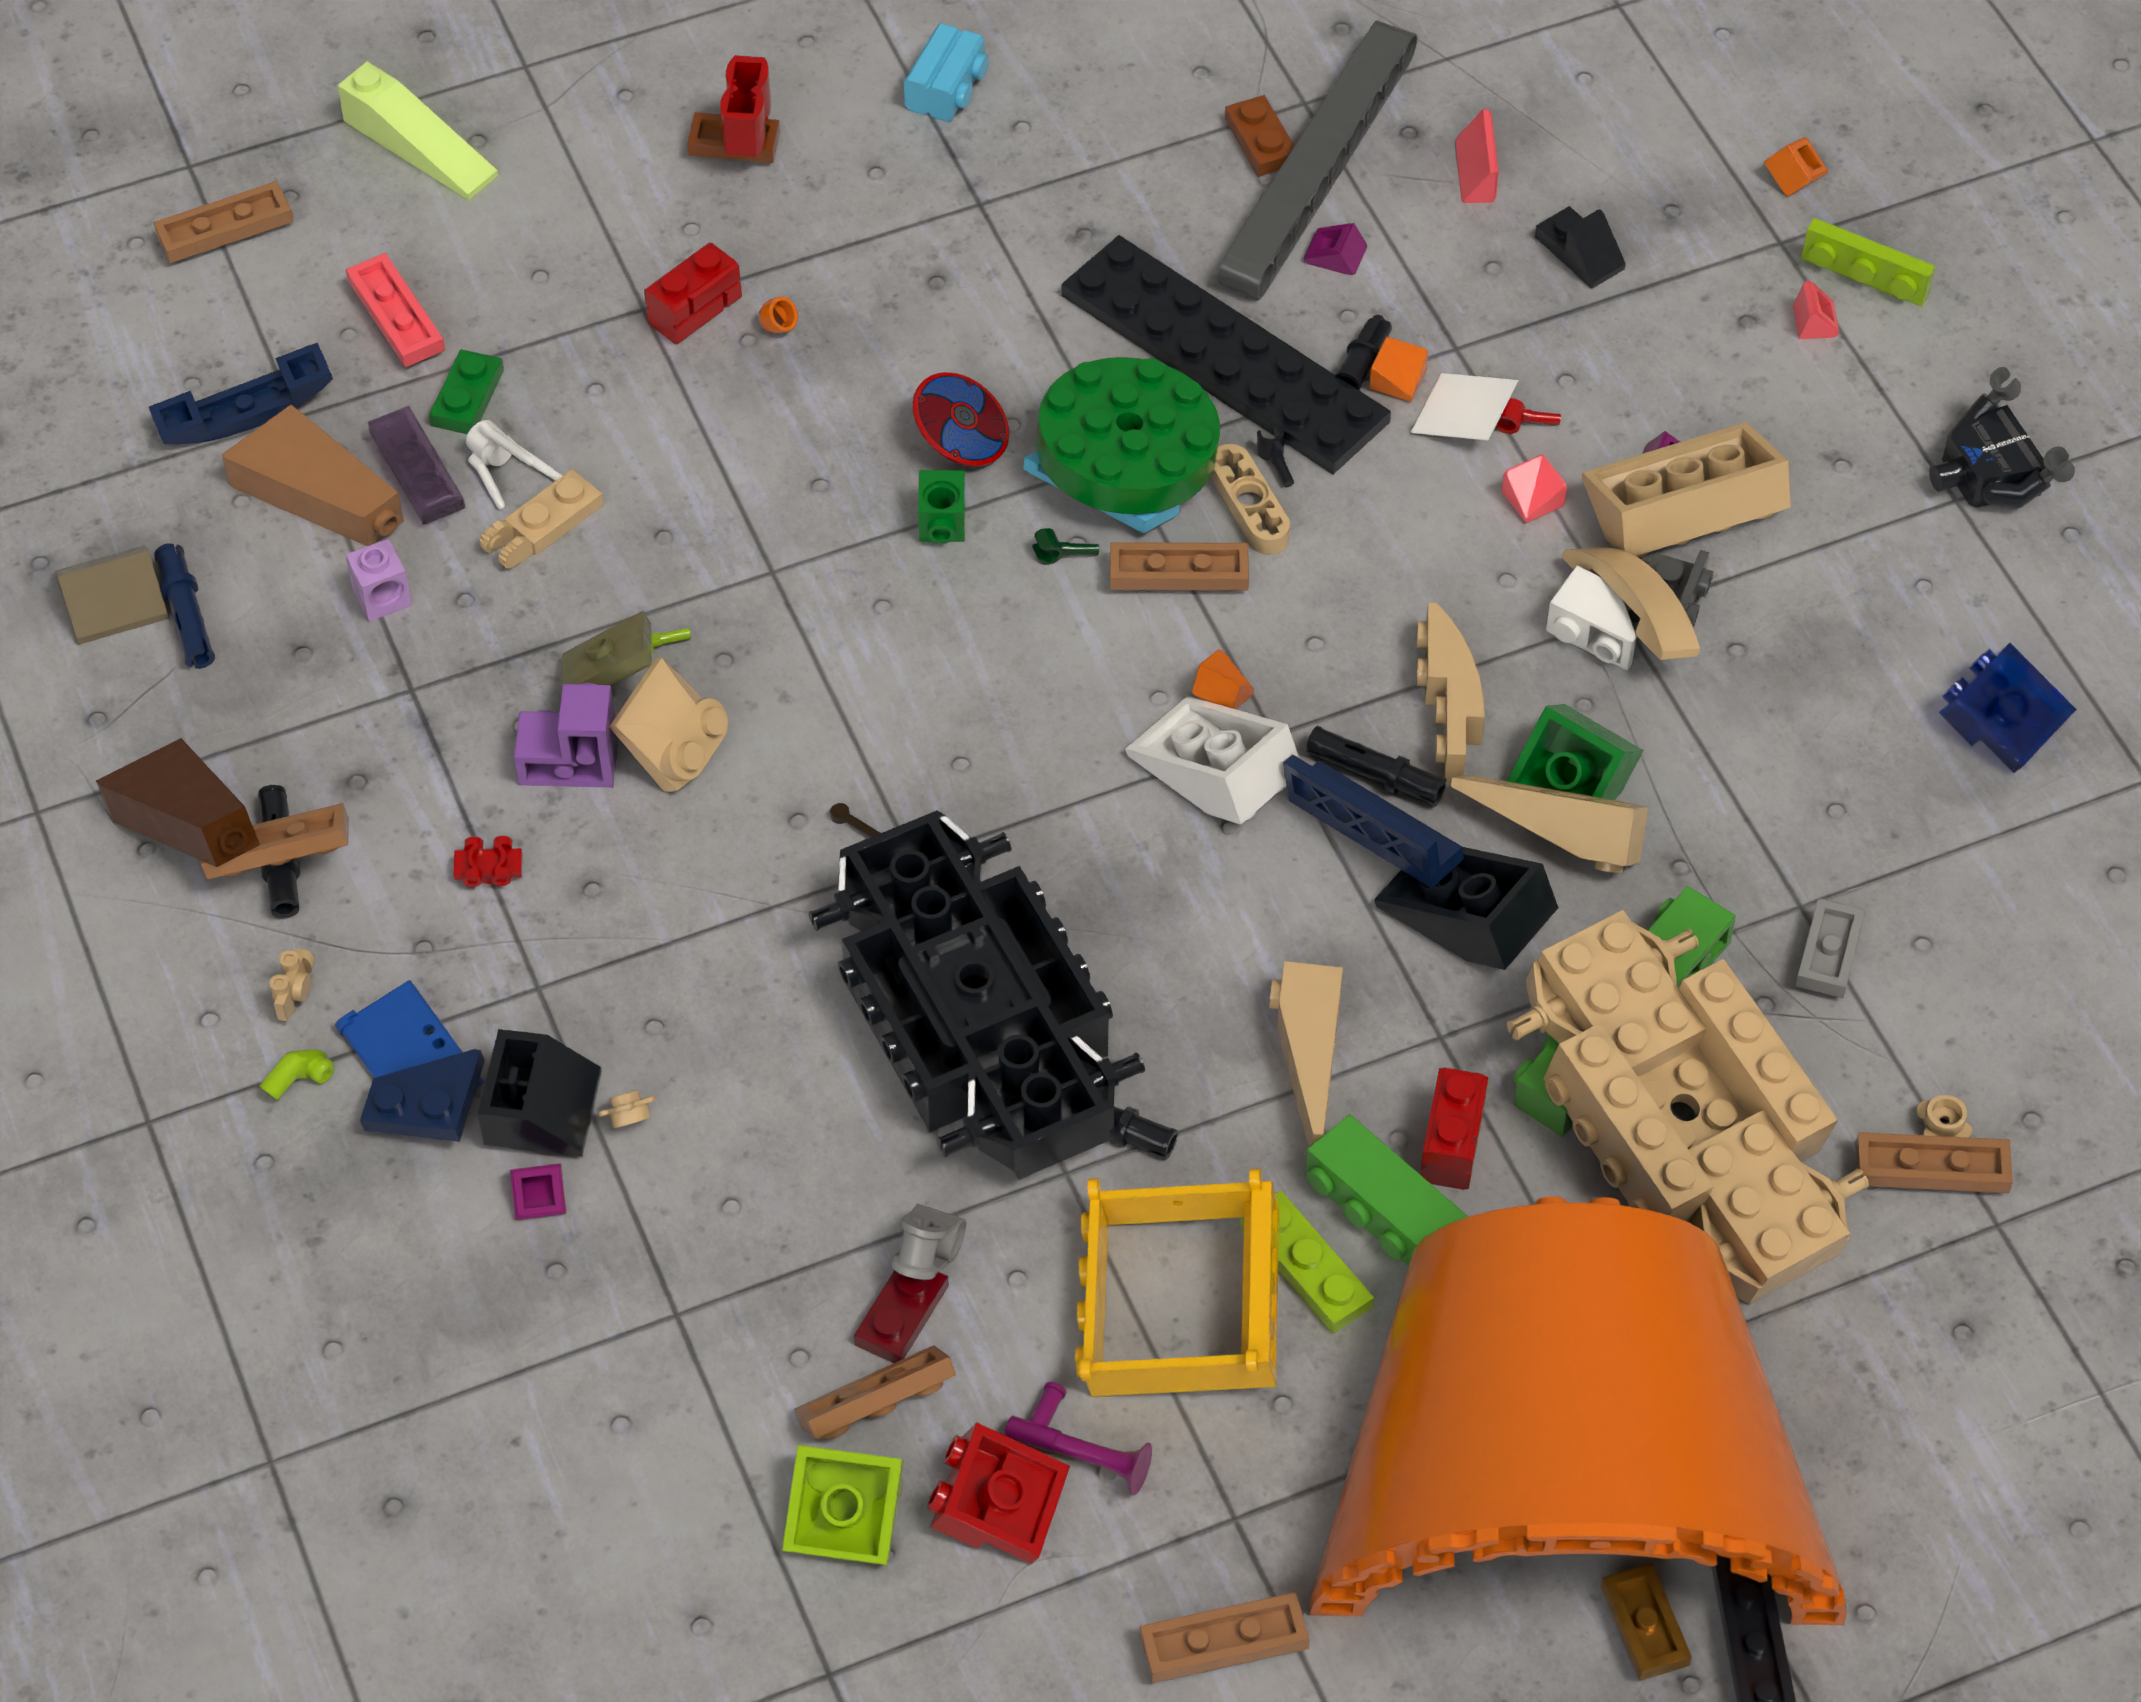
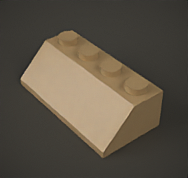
M1747 422L1582 472L1583 483L1605 539L1613 548L1624 550L1638 558L1648 555L1651 551L1671 545H1682L1688 543L1693 538L1712 532L1727 531L1734 525L1754 519H1765L1776 512L1791 508L1788 460Z

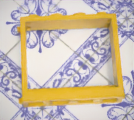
M1260 1168L1250 1169L1249 1182L1100 1191V1179H1088L1089 1212L1081 1214V1233L1083 1241L1088 1242L1087 1256H1080L1079 1259L1080 1283L1082 1287H1086L1085 1301H1078L1077 1322L1079 1331L1084 1332V1346L1076 1347L1075 1361L1078 1378L1081 1377L1082 1381H1086L1091 1396L1276 1387L1279 1204L1272 1181H1262ZM1244 1217L1241 1354L1103 1362L1109 1225Z

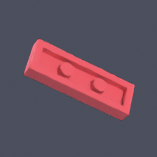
M386 253L345 269L349 284L404 367L445 351L442 336Z

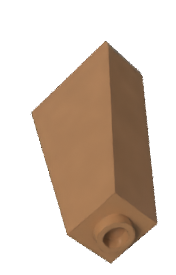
M293 405L285 408L221 454L228 484L234 489L363 545L370 546L376 543L382 537L392 534L404 522L399 493Z

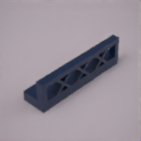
M1293 754L1283 762L1288 798L1291 803L1430 888H1433L1464 859L1461 845L1323 762L1317 761L1311 766Z

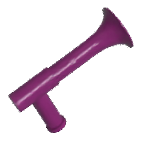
M1047 1382L1045 1384L1044 1392L1030 1420L1013 1415L1009 1418L1005 1428V1436L1051 1453L1057 1452L1111 1470L1127 1481L1130 1486L1131 1495H1136L1144 1484L1152 1458L1151 1443H1146L1141 1449L1136 1451L1123 1452L1066 1435L1060 1430L1048 1427L1061 1400L1065 1398L1067 1393L1066 1389L1058 1383Z

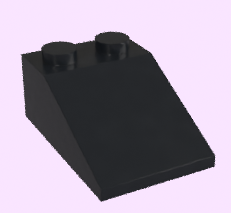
M1462 847L1464 859L1433 888L1400 870L1374 899L1377 908L1462 959L1503 970L1508 968L1559 908L1542 863Z

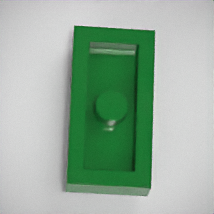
M460 349L429 414L431 426L468 435L471 428L480 422L504 371L502 358Z

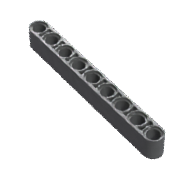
M1378 20L1372 24L1228 249L1220 266L1218 274L1219 284L1259 299L1265 295L1409 66L1417 46V34Z

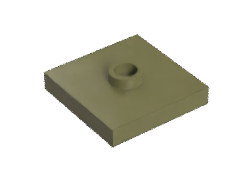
M644 611L562 653L561 694L563 684L594 683L612 686L650 666L652 663L651 622Z

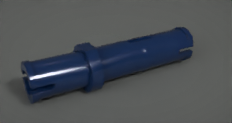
M172 543L164 544L158 547L154 553L163 581L160 585L161 594L165 601L169 602L185 656V664L191 668L193 665L198 669L205 668L214 662L215 654L211 648L204 619L195 594L198 591V584L196 578L189 573L183 547L178 544L174 547Z

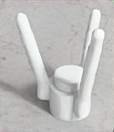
M483 420L477 423L468 432L466 445L473 452L468 462L478 471L498 509H504L505 502L487 465L501 466L509 460L511 455H514L554 481L563 476L518 445L490 420Z

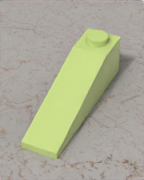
M368 61L337 85L345 123L468 201L498 177V171L403 84Z

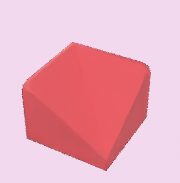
M1543 454L1505 471L1502 493L1525 523L1559 509L1565 504L1566 483Z

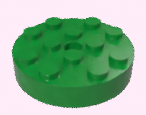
M1113 357L1083 362L1060 376L1049 387L1041 401L1036 436L1037 455L1049 479L1064 493L1085 505L1119 514L1154 513L1186 502L1207 484L1216 464L1220 438V420L1213 401L1199 383L1182 372L1164 365L1157 359Z

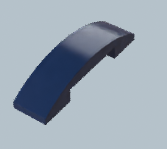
M318 342L275 358L279 367L277 371L201 400L195 401L191 391L149 406L163 444H193L225 438L263 425L290 405H293L295 408L299 407L333 380Z

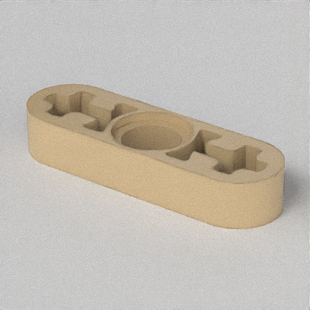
M1236 444L1219 446L1215 468L1210 479L1249 544L1254 550L1262 554L1271 555L1283 551L1289 543L1290 520L1245 448ZM1230 467H1232V468H1237V467H1238V472H1237V477H1238V479H1236L1235 481H1234L1235 474L1233 473V471H1232V469H1231ZM1243 493H1255L1262 500L1255 505H1245L1237 498ZM1265 517L1264 523L1268 530L1262 531V518Z

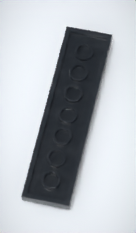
M1120 235L1114 238L1061 284V296L1167 366L1187 375L1199 383L1205 391L1273 436L1274 426H1280L1284 431V443L1333 475L1390 423L1391 411L1341 378L1335 377V374Z

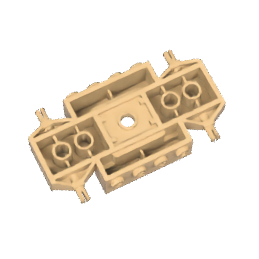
M1621 910L1541 951L1538 960L1533 962L1526 978L1531 1009L1529 1012L1507 1022V1029L1510 1034L1513 1033L1512 1038L1516 1041L1539 1029L1541 1033L1547 1032L1559 1043L1543 1078L1546 1091L1556 1105H1564L1567 1108V1114L1573 1121V1129L1577 1138L1584 1146H1590L1601 1162V1170L1607 1182L1614 1188L1618 1187L1629 1203V1207L1655 1211L1676 1217L1688 1223L1692 1222V1225L1709 1234L1720 1248L1737 1297L1747 1304H1751L1840 1255L1850 1235L1847 1225L1845 1199L1868 1188L1869 1182L1866 1175L1861 1178L1864 1172L1858 1168L1852 1173L1834 1181L1802 1163L1819 1153L1838 1119L1727 962L1722 959L1683 979L1678 988L1674 964L1675 958L1698 948L1699 943L1696 935L1692 937L1694 932L1691 929H1686L1667 941L1661 940L1660 937L1632 922L1624 910ZM1676 1102L1686 1103L1694 1110L1696 1118L1690 1121H1682L1673 1115L1670 1105Z

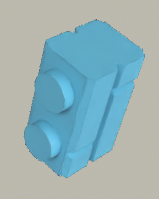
M943 23L937 25L904 81V99L907 109L923 115L929 113L931 117L946 122L953 119L959 107L965 109L972 96V84L975 79L982 80L989 65V56L985 54V43L982 35L967 30L960 32L958 28Z

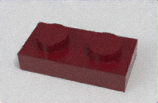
M894 1270L854 1334L855 1346L892 1363L904 1359L949 1287L948 1276L938 1272L935 1278L922 1280L904 1276Z

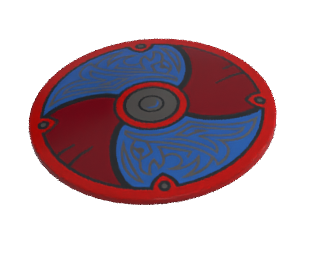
M951 372L933 374L919 384L913 396V416L920 433L934 450L955 463L970 467L989 465L1002 456L1009 442L1008 421L997 399L984 386L967 376Z

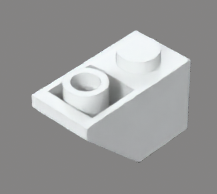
M1576 566L1550 602L1546 631L1555 635L1562 642L1571 643L1596 655L1603 662L1612 663L1628 671L1632 665L1637 636L1635 635L1624 601L1600 576Z

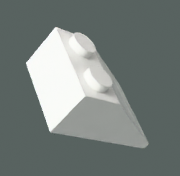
M1191 696L1184 698L1126 748L1128 757L1205 813L1238 824H1242L1253 817L1259 808L1287 786L1283 762L1292 754L1299 758L1288 724Z

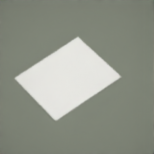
M1441 373L1411 433L1489 441L1519 380Z

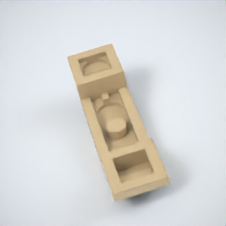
M1612 547L1568 549L1563 551L1561 558L1573 570L1576 566H1579L1600 576L1640 617L1635 635L1659 660L1698 657L1700 646L1683 606L1669 585L1647 563L1629 552Z

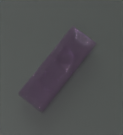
M409 406L367 422L372 438L423 525L465 509L462 494Z

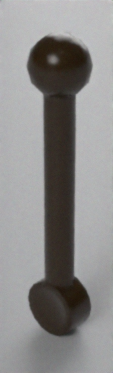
M837 803L832 806L830 813L832 821L835 823L843 824L846 822L869 837L881 833L851 815L846 804Z

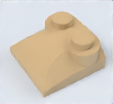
M661 657L655 658L609 728L664 792L678 791L689 781L700 775L727 733L728 717L719 701L712 698L703 699Z

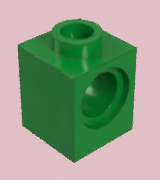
M919 470V542H965V470Z

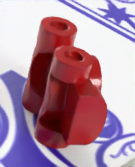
M508 836L495 837L493 849H483L484 841L479 837H468L464 841V850H454V880H463V884L466 886L476 887L481 883L506 886L511 883V878H522V848L512 849V839Z

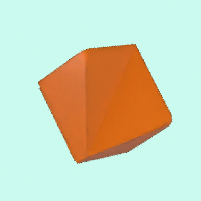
M1806 137L1786 145L1764 161L1786 196L1795 194L1828 173V169Z
M1386 336L1371 367L1369 389L1412 402L1427 370L1428 350Z
M1220 649L1199 665L1192 689L1194 696L1233 709L1241 706L1253 696L1254 692L1253 687Z

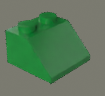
M1566 704L1545 706L1507 781L1615 800L1623 791L1644 750Z

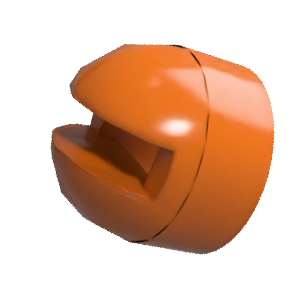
M780 296L770 299L759 310L760 324L770 333L780 334L790 331L796 326L798 321L797 308L787 297Z

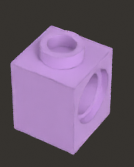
M389 539L345 554L352 589L368 621L412 606L406 571Z

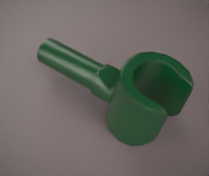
M1050 528L1040 529L1034 534L1037 543L1033 544L1032 548L1037 559L1044 565L1054 564L1062 556L1099 555V544L1059 542L1055 531Z

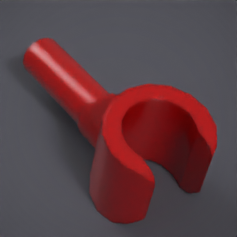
M1510 398L1496 428L1500 432L1514 434L1519 431L1522 422L1560 425L1561 414L1525 409L1524 404L1520 400Z

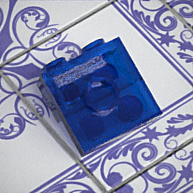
M2008 643L1996 654L1990 648L1987 649L1972 663L1969 669L1975 675L1968 682L1963 677L1959 678L1942 695L1948 703L1939 713L1971 746L1981 740L2015 773L2032 758L2077 709L2011 643Z

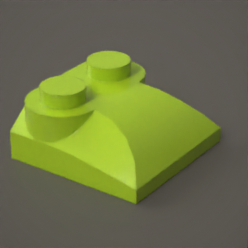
M798 1445L782 1551L888 1566L898 1500L903 1490L902 1473L904 1460Z

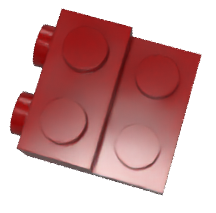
M976 1422L962 1437L955 1435L947 1448L943 1464L950 1466L951 1470L947 1481L939 1480L930 1495L927 1509L935 1513L930 1527L976 1549L985 1542L1032 1564L1040 1557L1070 1465Z

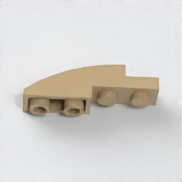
M1428 602L1426 621L1417 622L1416 648L1425 649V658H1417L1416 686H1425V705L1435 706V725H1444V735L1436 734L1435 763H1444V778H1446V782H1451L1452 777L1464 775L1466 744L1482 745L1485 721L1484 696L1476 664L1464 637L1438 603Z

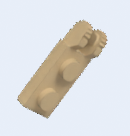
M571 469L504 518V521L498 520L490 528H487L483 535H481L479 545L488 553H494V551H498V548L503 547L500 555H498V561L505 568L513 569L514 566L522 563L531 555L539 554L600 509L604 504L603 493L575 470Z

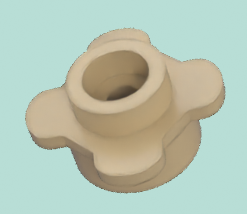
M639 1090L630 1091L609 1098L612 1107L599 1111L598 1114L599 1117L609 1114L612 1127H622L651 1118L648 1103L657 1099L655 1095L641 1099Z
M1939 1095L1931 1101L1925 1100L1918 1105L1916 1113L1919 1118L1923 1119L1925 1126L1923 1135L1971 1137L1973 1129L1970 1124L1966 1123L1967 1109L1961 1099L1951 1095ZM1940 1119H1945L1949 1121V1123L1943 1124L1941 1123Z

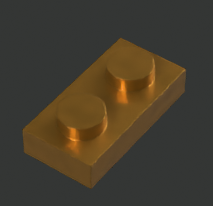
M1653 1563L1602 1577L1600 1587L1639 1681L1690 1666L1692 1655Z

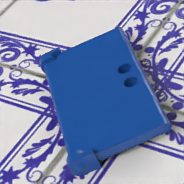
M410 980L358 1013L352 1010L341 1017L335 1024L339 1034L345 1036L374 1078L462 1053V1050ZM427 1030H435L434 1032H430L428 1035H425ZM481 1077L479 1078L477 1088L484 1083Z

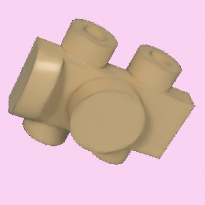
M296 948V951L287 950L281 953L279 962L284 975H274L269 981L272 997L275 1001L274 1007L277 1018L281 1021H288L289 1016L295 1012V1002H304L310 991V973L314 967L315 958L310 951Z

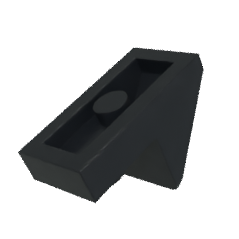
M1568 206L1536 225L1535 238L1591 289L1625 270L1626 263L1605 214L1601 209L1582 218L1574 209Z

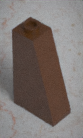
M182 738L96 780L111 819L115 823L215 867L260 845L245 806Z

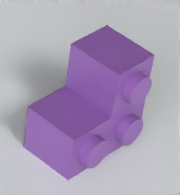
M594 683L563 684L560 712L540 710L537 712L520 711L514 754L519 785L613 788L618 737L609 728L615 719L611 685H597Z

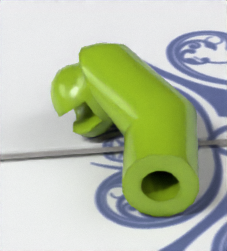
M321 1050L290 1051L278 1061L259 1086L279 1101L296 1079L311 1078L316 1083L322 1084L333 1076L335 1066L333 1061L327 1059V1054Z

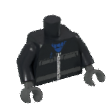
M1999 367L1993 371L1989 379L1993 390L1988 395L1983 393L1962 415L1947 435L1942 458L1943 463L1931 466L1929 469L1930 481L1936 491L1940 492L1957 486L1968 504L1973 507L1992 505L2018 509L2035 497L2041 496L2045 490L2051 487L2050 481L2053 479L2058 482H2067L2075 474V467L2068 460L2069 454L2063 447L2051 448L2043 458L2008 405L2002 407L1998 405L2001 400H2014L2021 393V384L2017 378L2013 379L2008 386L2001 388L2003 382L2008 380L2010 372L2006 367Z

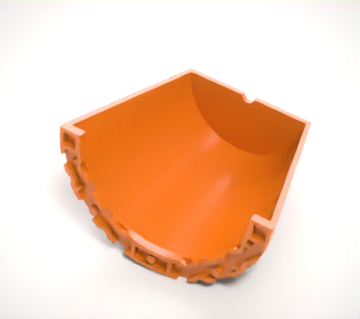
M1555 1196L1539 1198L1533 1205L1498 1209L1463 1218L1424 1237L1413 1251L1310 1597L1309 1615L1363 1616L1366 1607L1378 1596V1589L1394 1587L1403 1582L1404 1568L1413 1565V1575L1421 1576L1454 1567V1553L1473 1550L1474 1562L1489 1561L1505 1555L1611 1554L1663 1559L1685 1558L1694 1560L1697 1564L1711 1567L1717 1565V1555L1731 1559V1572L1746 1576L1760 1583L1768 1581L1767 1574L1771 1575L1772 1589L1778 1594L1787 1595L1791 1625H1844L1847 1616L1844 1589L1722 1253L1715 1240L1700 1228L1684 1220L1655 1211L1622 1206L1614 1198L1601 1197L1592 1199L1588 1203H1567L1564 1198Z

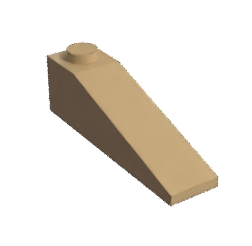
M1468 774L1452 777V788L1582 859L1595 861L1594 868L1597 870L1623 873L1624 866L1640 863L1648 806Z
M1284 961L1282 980L1272 979L1269 1008L1279 1009L1277 1030L1309 1148L1324 1136L1343 967Z

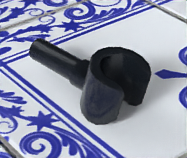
M1275 425L1273 439L1264 438L1261 431L1258 430V455L1262 459L1272 462L1284 487L1292 486L1294 480L1283 456V429Z

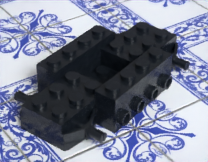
M936 810L841 849L839 857L838 893L834 894L835 902L814 911H809L808 914L816 931L840 920H848L850 925L860 930V932L842 939L843 960L838 961L841 977L929 1132L965 1118L963 1119L962 1128L937 1137V1143L940 1151H942V1155L948 1157V1155L969 1146H977L981 1152L1013 1170L1020 1180L1108 1142L1109 1130L1114 1129L1115 1086H1118L1119 1082L1139 1073H1144L1145 1066L1137 1052L1112 1064L1108 1058L1103 1059L1108 1056L1109 1019L1113 1018L1111 1005L1104 992H1096L1089 982L1090 973L1083 957L1079 953L1073 955L1068 947L1067 933L1058 917L1051 918L1045 909L1046 901L1039 884L1035 880L1029 882L1020 866L981 881L982 865L986 863V860L1012 850L1006 834L1002 832L999 835L978 842L976 837L971 838L951 819ZM970 975H979L985 977L988 981L983 987L976 989L968 988L961 983L964 978Z

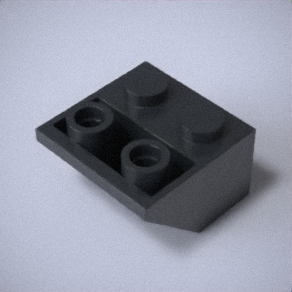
M498 1029L478 1110L484 1145L583 1157L602 1074L601 1067L549 1035Z

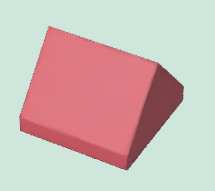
M1810 280L1804 282L1793 304L1799 339L1836 337L1839 335V327L1834 301Z

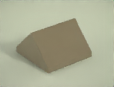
M145 545L55 571L78 645L169 619L150 554Z

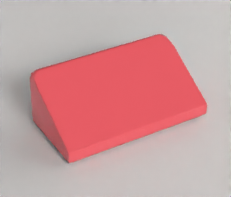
M1483 109L1459 134L1455 141L1461 199L1464 203H1493L1494 199H1496L1499 172L1492 113L1489 112V109Z

